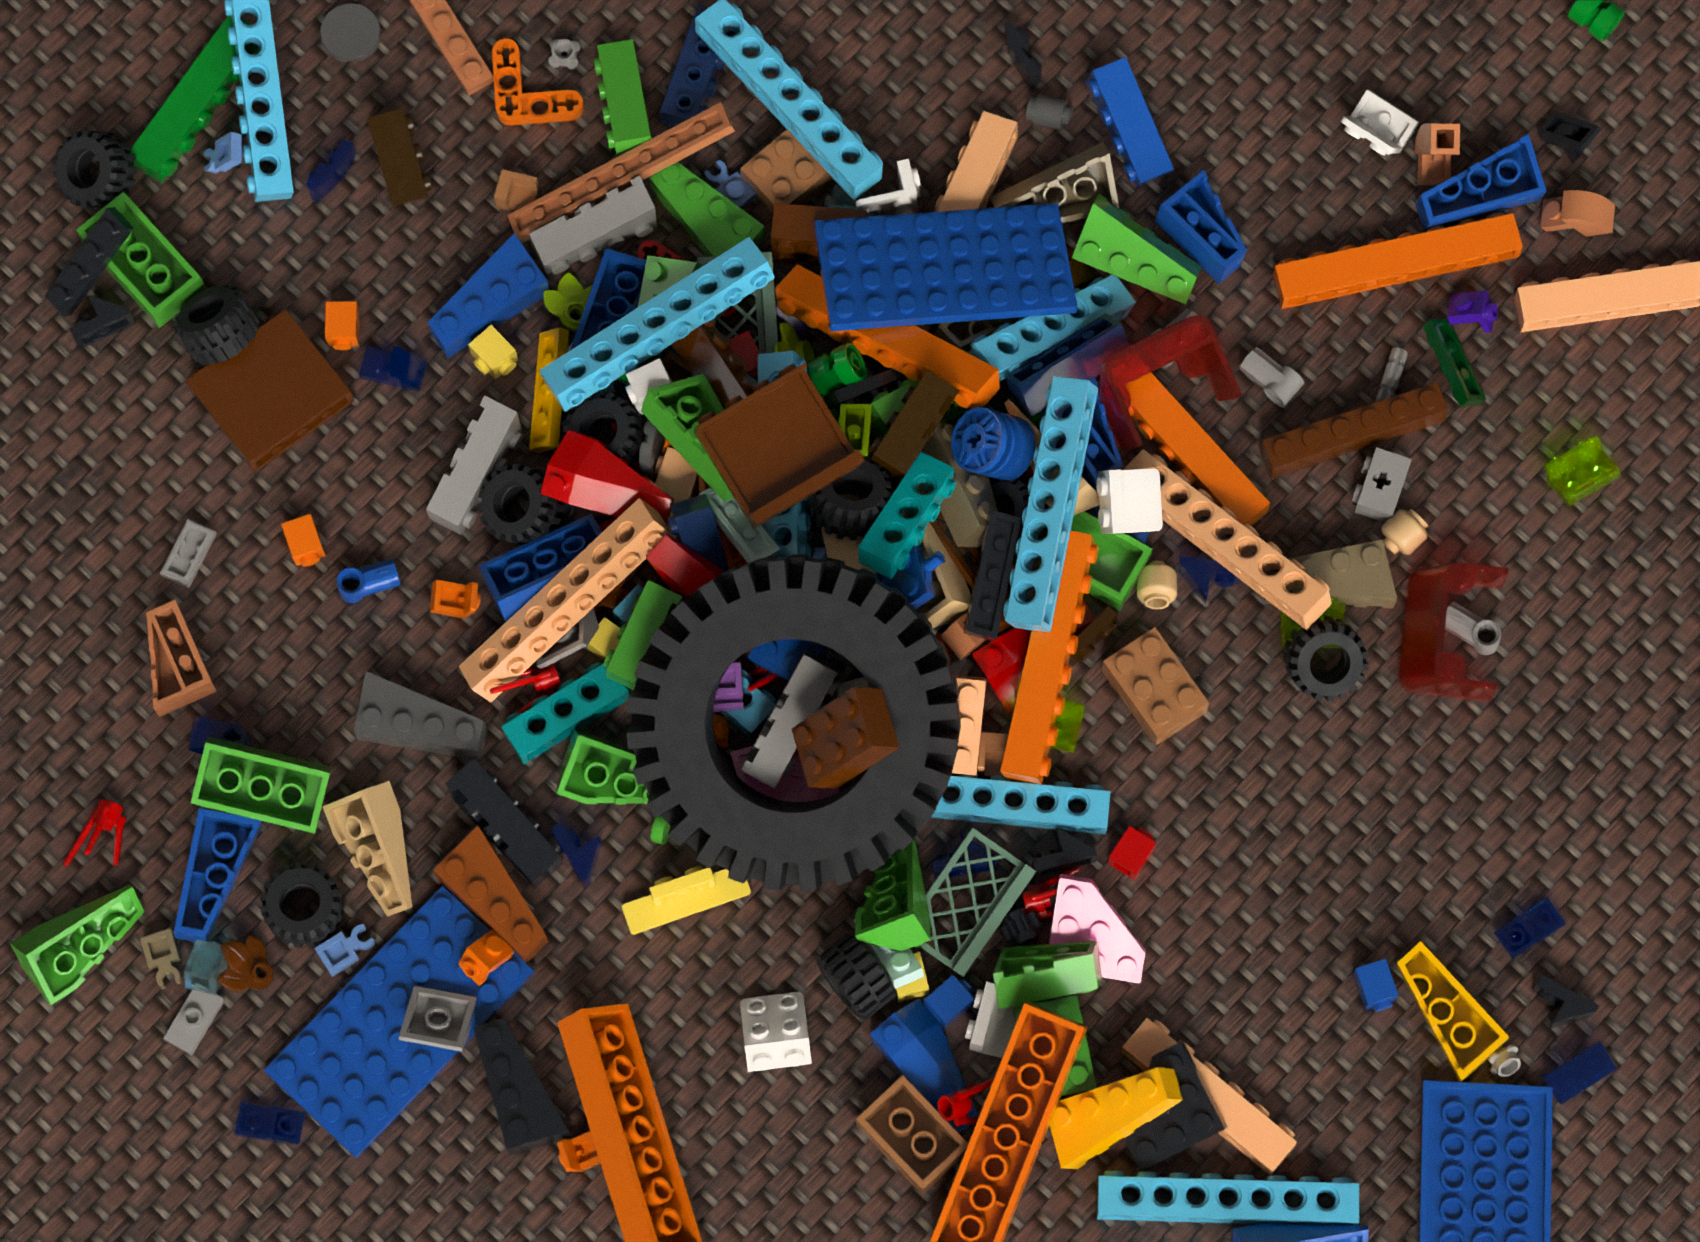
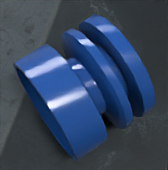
M975 407L966 411L957 421L951 439L952 455L958 466L968 472L1009 481L1020 477L1029 468L1036 446L1034 431L1027 421L1018 416L983 407Z

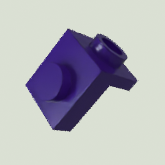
M1487 290L1452 294L1447 313L1450 325L1480 322L1485 333L1492 332L1494 320L1498 318V308L1496 303L1492 302Z

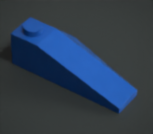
M919 998L892 1014L870 1033V1041L900 1076L903 1075L937 1111L938 1100L941 1096L955 1093L966 1087L940 1022ZM969 1096L972 1102V1109L966 1116L978 1117L972 1098ZM954 1120L947 1121L958 1133L969 1125L956 1126Z
M1262 1223L1233 1228L1232 1242H1368L1369 1228L1365 1225Z

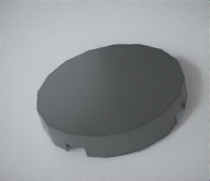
M348 3L337 6L328 12L322 21L320 35L323 46L331 57L341 62L365 60L375 52L380 44L381 30L378 19L370 9L360 4Z
M647 418L643 430L646 436L644 442L640 445L639 470L644 475L655 476L656 463L661 455L665 437Z

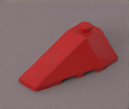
M571 429L567 431L547 465L540 494L570 505L616 517L623 514L636 500L641 498L658 511L668 527L669 522L667 518L671 515L670 504L674 503L673 497L646 476L642 477L629 467V463L622 457L618 458L606 449V445L599 439Z
M666 532L646 554L647 560L671 591L682 596V601L703 584L725 572Z

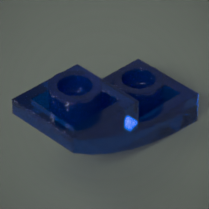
M342 139L339 147H335L332 150L329 159L330 165L319 162L316 171H311L307 180V188L312 200L317 202L321 200L345 176L357 154L353 142Z
M1547 897L1523 915L1517 916L1494 934L1511 958L1514 959L1564 927L1566 922Z
M1598 1041L1544 1075L1543 1079L1549 1087H1553V1094L1561 1105L1616 1070L1617 1066L1601 1041Z
M240 1102L233 1135L299 1145L305 1112L279 1107L269 1108Z

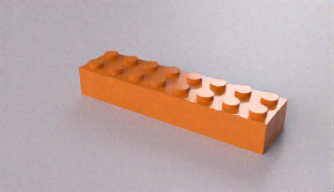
M1024 1003L930 1242L1004 1241L1087 1031V1025L1033 1003Z
M619 1004L584 1008L558 1021L557 1024L624 1241L702 1242L629 1005Z

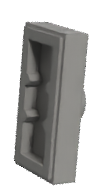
M187 519L160 571V575L190 588L217 535L216 531Z
M196 983L163 1039L186 1053L193 1055L223 1005L224 998Z

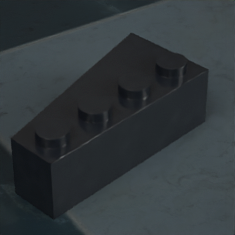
M475 759L471 760L445 783L452 800L476 826H479L487 838L534 889L563 864L559 855L563 851L551 838L546 840L539 833L541 830L539 824L530 815L524 816L518 809L521 806L509 792L505 794L498 786L500 783L489 770L485 771Z
M502 1018L473 1027L509 1155L556 1143L562 1139L572 1138L505 1019Z

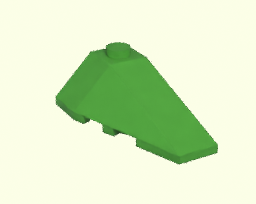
M914 838L902 851L899 848L889 856L884 865L874 870L876 875L873 883L867 886L864 892L867 897L864 906L858 907L855 915V936L859 941L898 951L917 947L924 942L930 941V917Z

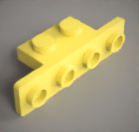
M697 866L685 871V876L676 879L669 876L655 881V886L650 887L651 895L623 904L622 910L630 933L635 935L751 894L748 881L740 883L728 878L729 870L727 869L712 873L710 868L703 869L702 866Z

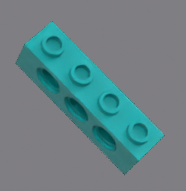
M920 452L858 546V562L890 579L893 578L898 569H904L909 560L910 550L914 545L918 546L925 535V527L929 521L933 523L936 520L941 509L940 504L944 498L949 499L955 490L954 467ZM922 491L930 492L929 494H920ZM905 515H913V516H915V517H913V518H905V517H903V516H905ZM889 539H898L899 541H897V542H889L888 540H889Z
M597 662L587 668L585 675L576 681L569 679L558 687L559 691L550 697L544 695L531 704L532 708L526 712H516L505 720L506 724L501 726L524 765L573 734L574 728L581 730L628 701L629 692L627 688L606 678L607 667H604L601 662ZM588 688L599 690L598 696L591 700L584 698L583 693ZM568 704L573 709L569 715L560 716L556 713L560 705ZM535 721H543L546 724L544 730L538 733L530 731L529 727Z

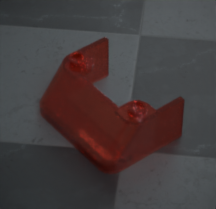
M1201 315L1188 317L1107 356L1103 360L1100 372V399L1102 404L1104 403L1105 415L1119 449L1143 445L1128 411L1131 399L1126 384L1173 361H1176L1180 372L1188 378H1197L1206 374L1218 401L1236 399L1242 396L1213 326L1206 317Z
M1457 562L1420 569L1411 575L1407 587L1398 672L1399 683L1405 690L1415 693L1491 702L1497 689V683L1466 679V663L1463 658L1455 653L1443 652L1449 593L1465 594L1474 585L1502 588L1509 568Z

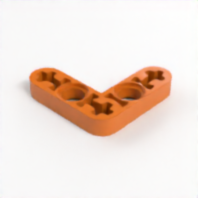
M506 38L494 44L492 60L495 108L501 123L505 125H523L572 121L581 117L584 112L583 99L574 90L523 93L521 58L518 45L515 41ZM506 48L511 53L509 54L510 67H504V59L501 55L503 54V49ZM511 75L515 77L516 84L508 89L501 87L499 84L501 78ZM506 97H512V105L515 109L512 112L513 115L510 116L504 111L507 109ZM553 100L557 101L558 112L554 113ZM567 100H573L575 104L571 111H567L565 106L567 105ZM537 101H544L548 104V110L543 114H536L531 110L532 105Z

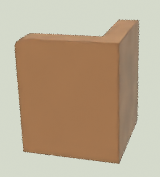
M502 169L494 195L496 208L514 212L535 201L540 189L537 177Z
M981 732L978 777L1003 776L1000 771L1009 734Z

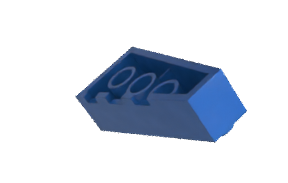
M1529 134L1510 146L1497 151L1487 159L1472 165L1462 173L1421 194L1415 205L1423 231L1426 232L1434 226H1448L1466 219L1477 218L1541 200L1547 191Z

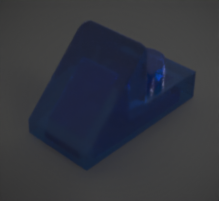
M367 346L359 376L360 379L420 392L427 361L397 346H393L392 352Z
M1180 556L1178 572L1205 604L1208 596L1209 581H1214L1216 585L1221 587H1232L1234 584H1240L1239 578L1215 560Z
M561 822L551 828L553 837L584 888H587L592 882L602 845L601 838L598 836L577 848L581 842L572 828L566 830Z
M960 832V844H962L966 835ZM972 840L967 846L969 861L987 858L986 849ZM964 852L956 863L965 862ZM955 853L940 855L938 860L932 861L934 880L939 877ZM992 860L993 869L996 871L997 860ZM988 861L970 864L971 874L990 872ZM966 865L953 867L949 872V878L968 875Z

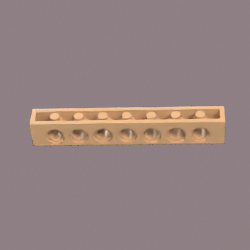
M1143 449L1123 469H1157L1160 473V482H1164L1160 485L1162 520L1305 630H1308L1332 604L1329 594L1330 588L1319 577L1313 579L1297 560L1292 559L1290 561L1284 557L1283 552L1276 544L1271 541L1266 543L1259 538V533L1247 523L1242 525L1236 520V516L1230 509L1225 506L1220 508L1213 503L1212 497L1201 488L1196 490L1190 485V481L1184 474L1179 471L1174 473L1167 468L1166 462L1159 455H1150ZM1179 499H1186L1182 504H1174ZM1200 517H1209V519L1204 522L1197 521ZM1225 534H1232V537L1229 539H1220ZM1247 552H1256L1252 557H1243ZM1272 569L1279 570V572L1275 575L1266 574L1268 571ZM1295 587L1303 588L1298 593L1289 592L1291 589Z
M641 498L636 500L461 663L459 668L470 688L489 702H492L503 692L492 694L490 692L492 687L515 681L646 559V554L665 532L670 536L672 535L658 511Z

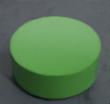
M662 815L655 818L650 838L654 843L665 845L669 838L670 825Z

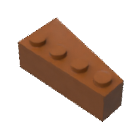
M477 826L433 869L436 878L490 930L493 929L515 951L514 953L527 964L548 943L547 936L481 829Z

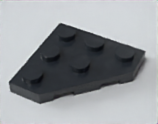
M1183 1041L1153 1055L1150 1061L1148 1071L1157 1067L1174 1069L1182 1101L1152 1121L1144 1123L1127 1137L1126 1144L1140 1171L1227 1128Z

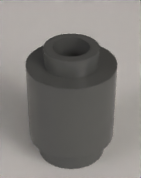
M1038 95V97L1031 96L1027 106L1026 120L1033 121V125L1062 130L1064 124L1069 125L1072 107L1068 106V100L1044 95Z

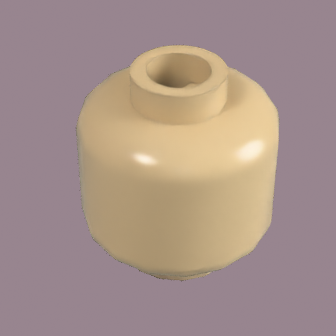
M1399 509L1381 527L1382 533L1386 537L1383 543L1394 555L1398 551L1402 554L1410 555L1427 539V531L1425 529L1428 525L1414 510L1410 509L1407 512L1406 510Z
M1152 561L1145 565L1137 579L1138 599L1150 609L1157 610L1168 607L1177 597L1176 571L1162 561Z

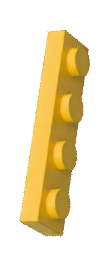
M561 327L539 334L529 450L537 453L555 449L559 446L563 408L548 389L539 370L567 353L569 330Z

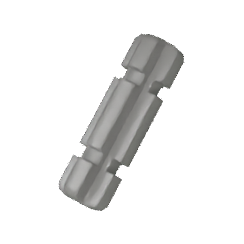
M1398 347L1392 348L1376 402L1395 396L1394 392L1397 390L1408 355L1406 350Z

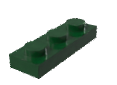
M1431 319L1422 325L1427 335V341L1439 360V367L1446 375L1452 388V395L1460 407L1478 406L1487 400L1448 319Z

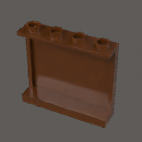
M286 309L280 314L275 313L268 317L264 325L255 333V338L239 354L224 362H218L213 365L208 364L205 367L201 366L195 369L186 380L190 392L193 395L195 394L243 455L247 465L254 473L354 402L349 388Z
M795 363L785 367L778 373L780 378L771 383L768 379L758 383L751 388L753 394L744 399L741 395H738L724 404L726 407L724 411L717 415L714 411H711L697 420L699 425L695 428L694 434L753 529L858 468L865 461L859 450L854 451L805 371L807 365L805 363L796 367Z

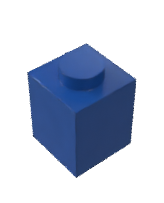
M1386 959L1355 968L1353 977L1364 1009L1374 1008L1375 1012L1391 1008L1393 1006L1392 1002L1396 1001L1398 997V992Z
M952 975L924 999V1005L940 1022L942 1027L946 1029L974 1005L972 995L975 992L963 978L958 981Z

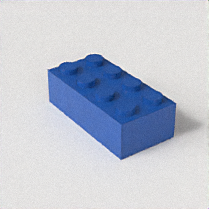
M592 514L478 565L487 588L505 622L602 533Z

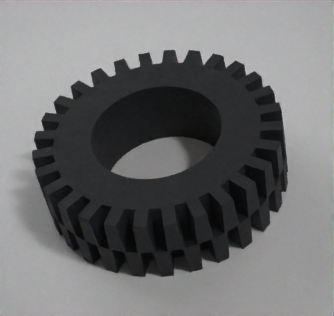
M798 554L772 559L771 556L757 559L740 567L736 566L703 584L685 598L671 612L664 623L657 628L649 641L650 645L645 655L638 663L634 674L637 677L635 688L628 699L627 712L631 713V727L627 732L628 749H634L637 762L633 772L637 784L644 783L650 795L647 805L655 818L660 815L663 816L670 825L668 835L679 846L686 842L697 851L695 860L708 868L717 864L729 870L728 878L740 883H744L749 878L763 881V889L779 891L785 885H800V891L817 890L824 882L835 880L836 884L840 885L852 881L857 873L869 868L872 872L884 865L890 855L899 848L902 851L914 840L923 824L928 823L944 791H946L958 751L961 730V712H959L958 703L959 689L956 676L953 677L949 665V655L943 642L939 643L932 632V624L923 612L918 613L908 603V597L899 589L888 587L878 580V575L864 568L857 570L846 566L842 560L826 558L824 560L808 558V555ZM784 639L808 640L825 645L843 655L860 671L870 688L882 689L900 748L867 768L860 777L845 789L820 800L808 802L782 801L766 796L748 786L732 771L721 754L714 733L713 707L718 686L728 667L742 654L761 644Z

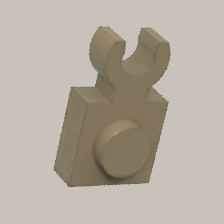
M171 928L141 937L140 940L148 968L150 970L159 969L156 974V982L160 988H166L164 977L168 974L174 975L177 984L182 983L180 972L172 965V963L181 961Z

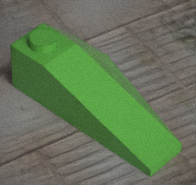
M574 728L563 757L556 794L584 804H647L650 797L644 783L637 784L633 772L637 761L633 750Z
M128 885L36 926L11 942L10 945L23 970L46 1001L52 1005L83 983L85 980L83 976L95 963L98 965L104 959V952L114 941H119L145 911L133 887Z

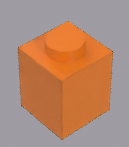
M326 302L325 338L328 346L336 350H349L351 346H359L360 310L357 302Z
M311 514L281 524L296 566H311L318 563L320 558L326 556Z

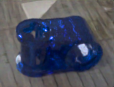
M195 717L187 749L194 753L203 754L208 736L226 741H235L236 736H239L240 741L236 740L234 743L252 747V741L240 724L217 721L206 717Z

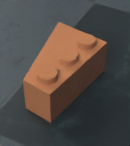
M176 600L146 612L151 659L150 671L153 686V708L157 715L161 717L217 692Z

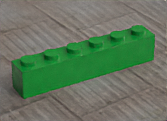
M227 16L129 152L130 154H135L136 161L133 162V166L161 184L166 177L174 174L178 167V160L184 152L188 153L192 149L196 141L195 137L199 131L208 127L213 118L212 113L218 105H223L230 95L231 87L236 81L239 82V74L233 75L232 57L236 56L235 45H230L228 39V27H232L231 16ZM240 17L241 21L244 24L253 25L252 23ZM249 43L244 46L245 51L250 55L260 53V49L256 44Z

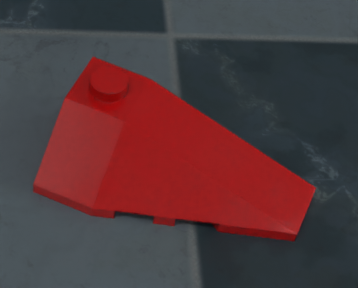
M1082 600V605L1085 606V615L1082 624H1077L1075 636H1078L1096 619L1084 600ZM1014 628L972 654L974 663L983 677L987 678V683L1007 713L1015 708L1032 630Z

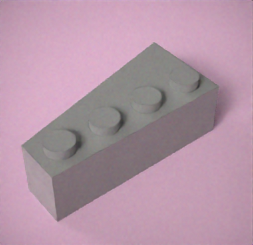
M640 176L630 180L632 186L624 191H619L618 188L607 192V197L601 203L596 205L595 203L588 202L579 207L571 219L564 215L529 233L532 247L545 275L551 272L553 274L561 273L570 267L569 264L581 260V262L589 261L596 257L597 252L606 248L610 250L622 246L626 242L625 240L633 236L639 238L653 231V228L657 226L655 206Z
M484 396L480 403V406L484 407L481 417L476 421L472 419L467 428L469 432L466 437V446L457 448L452 457L450 465L453 469L452 473H444L426 508L429 519L462 535L465 528H471L476 520L477 504H480L482 498H478L479 492H484L486 488L483 483L486 479L492 480L491 473L495 470L502 472L501 467L508 464L506 458L510 451H515L523 439L518 413L487 396Z

